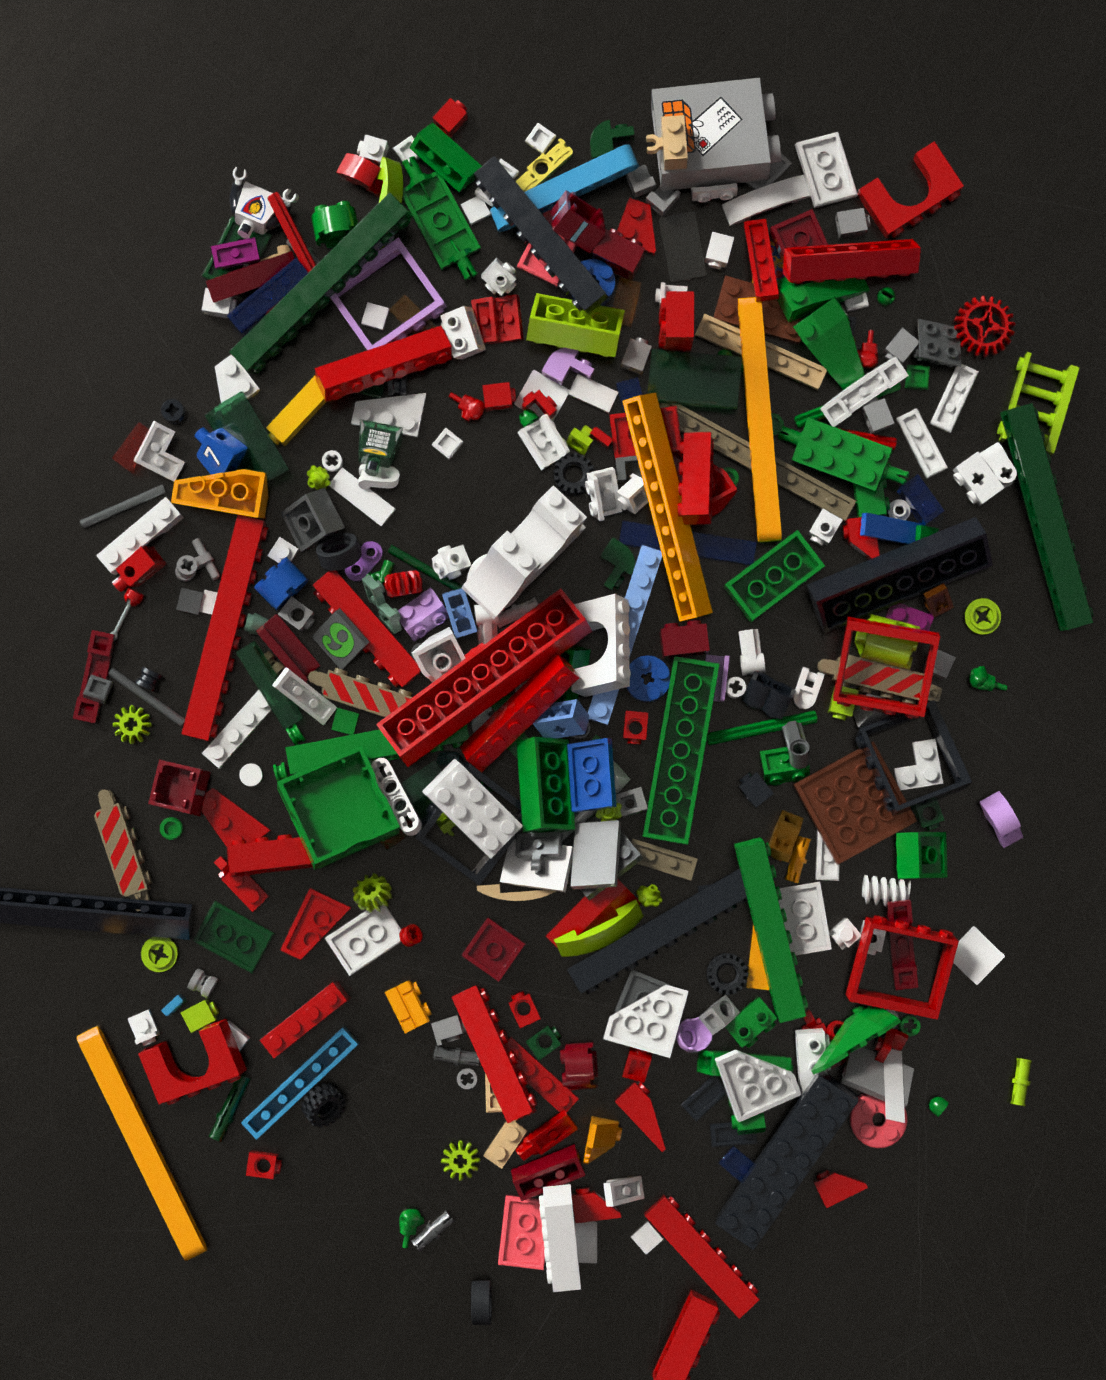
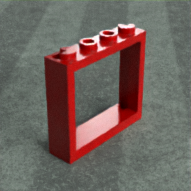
M848 617L833 701H837V704L844 705L845 707H850L851 704L860 705V709L873 711V708L882 709L883 713L889 715H896V712L904 713L905 717L911 719L912 717H924L940 634ZM853 630L930 644L918 705L842 691Z
M874 916V918L866 917L846 996L850 1002L938 1020L959 941L948 930L940 929L939 932L931 931V928L928 926L918 925V927L909 926V923L901 920H896L893 923L881 916ZM874 928L944 943L928 1003L858 988Z

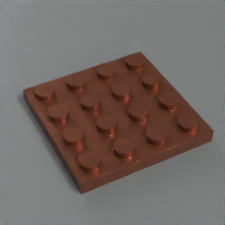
M874 741L871 742L898 804L906 803ZM858 749L793 784L836 865L917 822L911 810L894 817L891 811L888 812L883 802V799H885L884 795L875 786V775L866 766V755L863 749Z

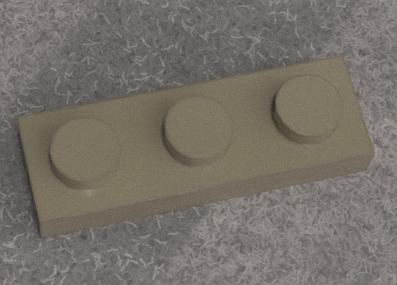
M632 838L631 843L643 857L637 864L690 881L692 880L697 858Z

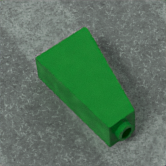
M709 1049L699 1051L697 1072L711 1076H721L715 1058L731 1051ZM746 1053L793 1073V1063L790 1057Z

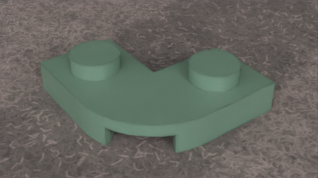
M370 575L362 578L369 602L376 605L379 609V619L394 634L401 631V616L396 608L392 609L385 602L383 595L385 589L379 580L375 581Z

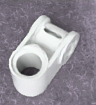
M998 442L979 453L1004 488L1013 484L1017 476L1016 468ZM1002 473H1004V474L1009 473V474H1010L1009 478H1008V479H1007L1006 477L1002 478V477H1001Z

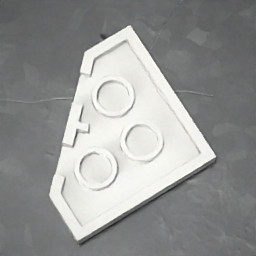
M664 985L609 1016L603 1039L670 1058L688 991Z
M738 1050L715 1058L738 1122L801 1095L796 1077L791 1071Z

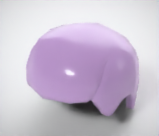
M698 1017L682 1021L679 1024L676 1035L679 1047L689 1053L704 1050L709 1046L713 1038L711 1032Z

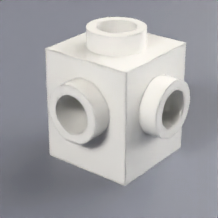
M497 257L481 274V278L487 282L485 286L493 294L497 292L501 296L504 292L508 294L517 284L514 282L516 280V275L514 274L516 270L508 262L503 264ZM502 276L504 279L499 280L497 277Z
M448 545L437 550L438 554L432 558L433 569L440 579L448 577L449 580L457 578L462 575L461 572L471 566L463 545L454 548Z

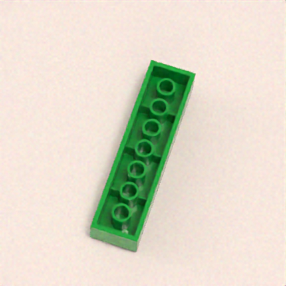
M674 656L643 837L689 845L720 668L718 663Z

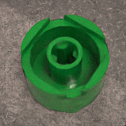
M341 201L337 205L332 206L318 205L314 208L315 212L311 216L316 244L320 247L321 243H324L327 248H334L358 224L356 210L350 206L349 201Z

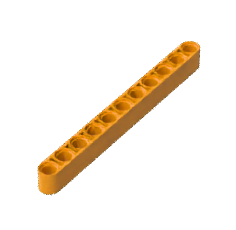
M756 297L738 298L758 542L781 541V521L762 301L756 302Z
M96 1026L78 1035L77 1041L182 1257L185 1261H188L206 1252L207 1246L102 1030L99 1026Z

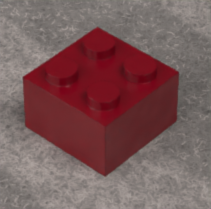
M605 229L606 233L592 252V259L603 261L612 268L614 274L632 282L644 260L645 248L642 247L643 244L635 239L629 241L623 238V234L615 229H610V231Z
M701 620L688 621L686 626L678 627V623L665 624L664 628L659 632L663 660L672 659L674 656L706 655L710 651L707 624H701Z

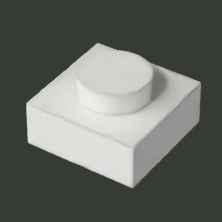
M279 537L267 556L277 563H280L285 557L292 562L299 549Z

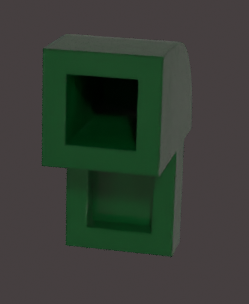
M610 120L596 126L590 138L591 160L614 150L613 143L634 141V127L628 126V124H619L611 129Z
M612 537L600 556L601 560L614 567L604 584V588L612 592L613 588L618 589L625 579L622 577L623 573L631 578L635 566L631 550Z

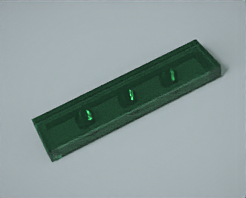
M256 641L236 652L237 656L282 727L286 729L304 718L295 703L272 686L278 676Z

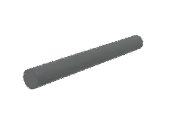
M162 484L80 520V523L84 529L166 493V490Z
M115 668L109 671L108 675L179 726L182 727L184 725V717Z

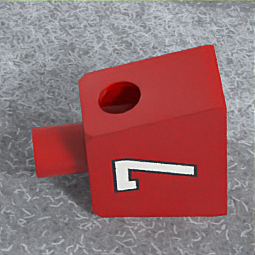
M141 546L116 569L120 576L112 583L120 592L128 586L139 587L167 565V563L154 547Z

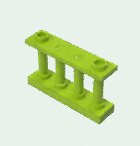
M1027 352L1024 357L1019 358L1016 366L1019 374L1008 410L1020 407V405H1017L1020 392L1052 401L1056 405L1054 413L1046 414L1038 411V421L1045 422L1047 426H1050L1048 435L1044 434V446L1051 457L1055 453L1080 367L1070 365L1067 370L1061 372L1029 362L1032 353ZM1026 371L1059 380V383H1062L1061 391L1054 393L1024 384ZM1002 421L997 430V434L1000 435L999 442H1004L1007 438Z

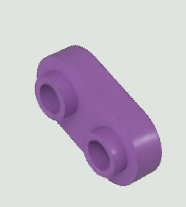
M370 541L361 546L362 556L359 561L345 569V573L350 580L354 582L362 581V578L367 573H370L381 561L383 551L378 543ZM374 549L375 555L370 557L367 555V551ZM359 566L360 572L355 574L352 572V568Z

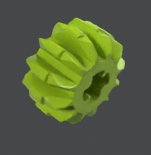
M131 705L129 712L123 707L121 709L123 716L115 715V718L120 720L119 723H113V727H120L115 732V735H122V742H126L128 738L130 744H135L136 738L139 742H143L144 739L141 734L150 735V732L145 730V727H152V723L145 722L150 718V715L144 714L142 716L144 709L141 707L136 711L135 706ZM134 719L133 721L137 722V726L133 727V731H130L131 728L127 725Z
M373 873L371 878L365 875L364 881L357 880L359 887L353 888L355 894L353 899L361 910L366 909L367 912L372 913L374 908L380 912V906L388 907L386 900L392 899L390 893L391 886L384 877H378L377 874Z
M459 1140L458 1148H456L455 1144L450 1143L449 1146L453 1152L446 1149L443 1151L446 1156L450 1157L441 1159V1163H449L443 1169L444 1172H448L450 1169L453 1170L450 1178H454L457 1172L459 1173V1180H463L464 1172L468 1178H471L472 1173L469 1169L478 1171V1167L472 1164L480 1162L479 1157H472L478 1153V1150L474 1149L470 1152L469 1149L472 1145L470 1142L467 1143L466 1148H463V1141ZM458 1155H463V1159H467V1163L464 1162L463 1164L464 1166H459V1162H455L454 1159H457Z

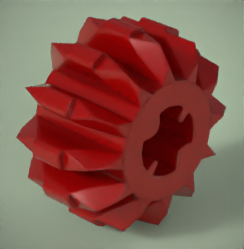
M416 570L389 574L384 577V587L387 596L391 598L416 594L422 591V578Z

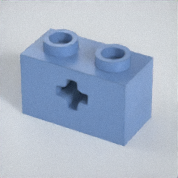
M459 588L443 593L442 596L455 638L477 632L466 592Z
M577 699L553 703L533 725L544 738L556 739L586 733L589 714Z

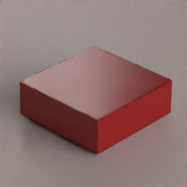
M594 427L590 432V437L607 450L613 444V439L599 428Z

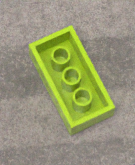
M536 293L526 340L537 344L554 345L558 348H569L580 352L600 354L605 357L616 356L625 310L599 305L590 314H587L584 309L580 312L572 303L573 300Z

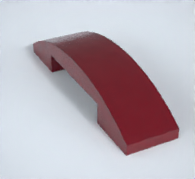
M95 630L91 631L87 650L89 652L73 719L96 723L102 703L84 698L83 692L91 675L108 680L114 646V634Z
M910 899L887 902L889 922L895 923L896 920H901L912 926L913 918ZM889 932L895 990L918 988L913 936Z

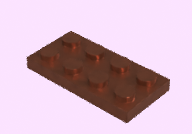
M725 276L714 318L729 325L739 327L738 298L755 297L753 283ZM777 299L762 301L764 335L799 344L801 338L793 326L805 317L788 323Z

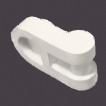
M362 464L359 467L360 477L358 479V486L361 489H369L370 487L393 488L398 485L400 474L392 466L377 465L376 471L367 469L368 464Z
M802 668L795 688L796 692L793 696V702L796 707L808 709L813 706L825 674L820 672L816 674L809 671V668ZM806 680L814 682L812 688L804 685Z

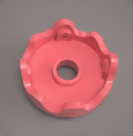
M862 1093L858 1096V1103L849 1114L852 1133L859 1141L872 1148L892 1146L900 1140L906 1130L908 1122L906 1109L904 1108L905 1123L886 1119L885 1101ZM876 1113H882L885 1116V1122L881 1126L873 1124L872 1118Z

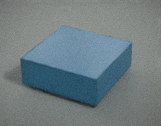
M179 994L161 1011L165 1016H171L186 1002V999Z

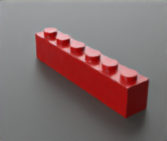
M914 239L785 248L783 274L789 282L794 284H801L803 281L824 282L828 279L844 281L846 278L866 279L870 276L886 278L889 275L897 274L909 276L911 273H918L921 247Z
M438 326L315 368L316 383L325 402L337 400L342 396L361 392L363 389L371 386L381 385L395 378H402L415 371H422L427 367L443 364L452 359V346L442 326Z
M328 571L313 584L316 589L313 592L314 595L321 602L326 600L331 606L328 609L329 612L333 614L340 608L367 638L369 644L363 649L364 652L367 654L370 651L376 657L372 661L380 670L385 668L391 674L387 678L395 687L400 685L404 689L422 673L417 662L337 571Z
M558 653L547 661L460 746L466 760L480 772H483L579 679L572 665Z
M475 985L452 996L507 1123H514L537 1112L535 1106H537L536 1099L532 1093H528L525 1086L528 1084L523 1072L519 1073L516 1066L518 1059L506 1044L509 1040L505 1031L500 1030L497 1022L500 1021L495 1009L491 1010L488 1001L490 997L487 990Z
M663 1195L644 1213L645 1217L740 1319L759 1301L756 1295L759 1291L750 1281L746 1284L741 1279L743 1273L735 1265L730 1267L725 1261L728 1257L719 1247L715 1250L709 1244L712 1240L703 1230L700 1233L694 1227L696 1222L688 1213L683 1215L678 1210L680 1207L679 1203L672 1196L667 1198Z

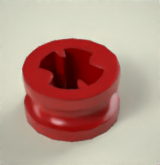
M410 924L400 930L399 937L405 946L411 947L421 942L422 932L417 925Z

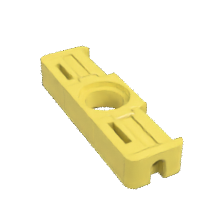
M558 139V144L546 154L542 153L527 167V171L515 182L524 192L542 184L573 156V150L566 146V142L563 139ZM540 163L546 164L548 166L547 173L538 174L535 170L536 166Z

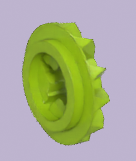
M985 598L971 602L964 613L967 626L971 631L979 635L993 632L1001 621V612L997 604ZM988 609L986 618L989 622L983 620L977 624L976 622L979 618L977 612L983 613Z
M151 937L142 947V961L148 969L154 972L167 971L177 961L178 950L175 942L169 938ZM163 946V953L169 957H161L156 963L157 955L151 950H159Z

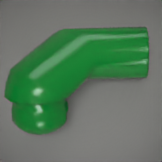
M384 560L380 571L367 573L366 576L370 575L375 581L379 580L383 585L385 583L384 577L392 573L395 563Z

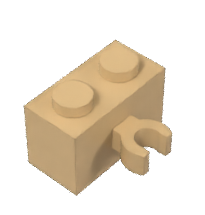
M684 115L661 117V137L653 134L646 136V142L655 143V146L647 147V153L655 154L659 150H663L664 170L687 169L688 156Z

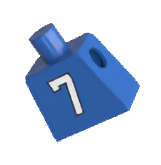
M202 427L194 436L202 444L197 452V458L210 475L236 471L248 449L246 445L223 428L209 433Z

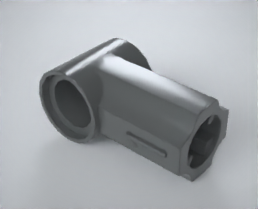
M790 721L782 726L789 753V763L794 768L802 769L808 766L810 762V746L806 741L802 724Z

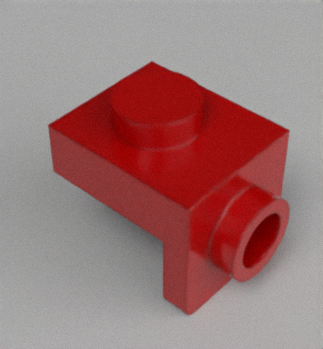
M540 390L535 393L531 391L523 398V410L529 409L532 405L536 404L550 419L557 413L555 401L550 396L545 397Z
M892 1028L884 1033L882 1037H878L874 1046V1050H877L875 1060L883 1063L891 1048L901 1051L908 1040V1035Z

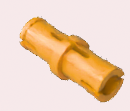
M802 836L797 837L785 877L786 880L799 883L803 864L807 862L805 857L811 839Z

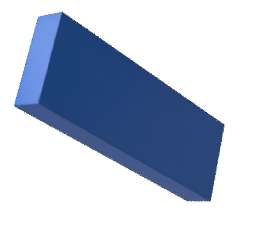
M862 513L860 536L907 545L915 542L916 525L922 524L871 513Z

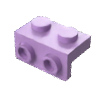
M431 587L398 610L401 616L400 623L413 641L424 637L429 631L449 618L446 608Z

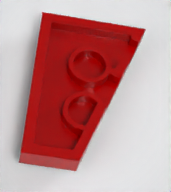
M212 788L205 793L201 811L226 847L235 840H245L246 843H253L255 838L263 837L272 831L216 789Z
M310 888L280 950L302 960L352 907Z

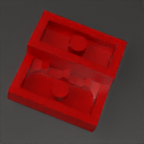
M517 294L498 298L486 297L471 300L484 344L524 340L520 299Z

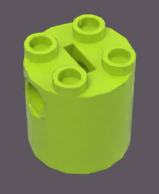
M873 614L868 619L870 621L920 629L919 626ZM857 631L855 637V644L860 658L910 670L913 660L911 656L913 651H916L918 642Z

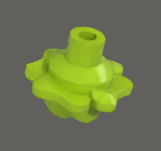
M313 465L307 471L309 487H315L319 490L322 488L326 489L331 484L327 470L319 466L317 468Z
M616 803L617 807L598 809L596 817L601 818V822L620 819L622 817V804Z
M654 884L648 887L640 886L636 891L638 901L644 907H658L659 903L663 901L660 891Z

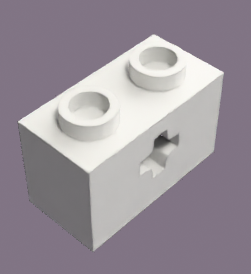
M976 452L953 469L955 473L953 477L960 486L964 485L968 491L966 494L973 504L977 503L979 507L1004 489L979 452ZM974 477L981 478V481L979 483L974 484L972 482Z

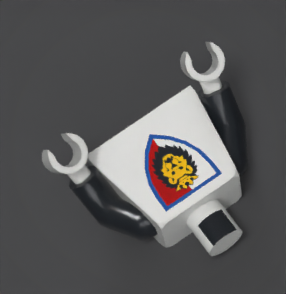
M238 167L233 170V177L236 180L232 183L229 200L231 212L235 215V222L241 225L237 233L241 237L248 239L253 231L263 235L268 230L280 226L281 224L267 199L273 193L246 181L243 185L242 180L247 177V170L244 169L243 177L239 178L236 174ZM286 189L283 192L282 199L283 201L285 200L284 203L290 212L292 208L290 206L291 203L297 202L299 196L295 193L290 200L288 195L291 189Z

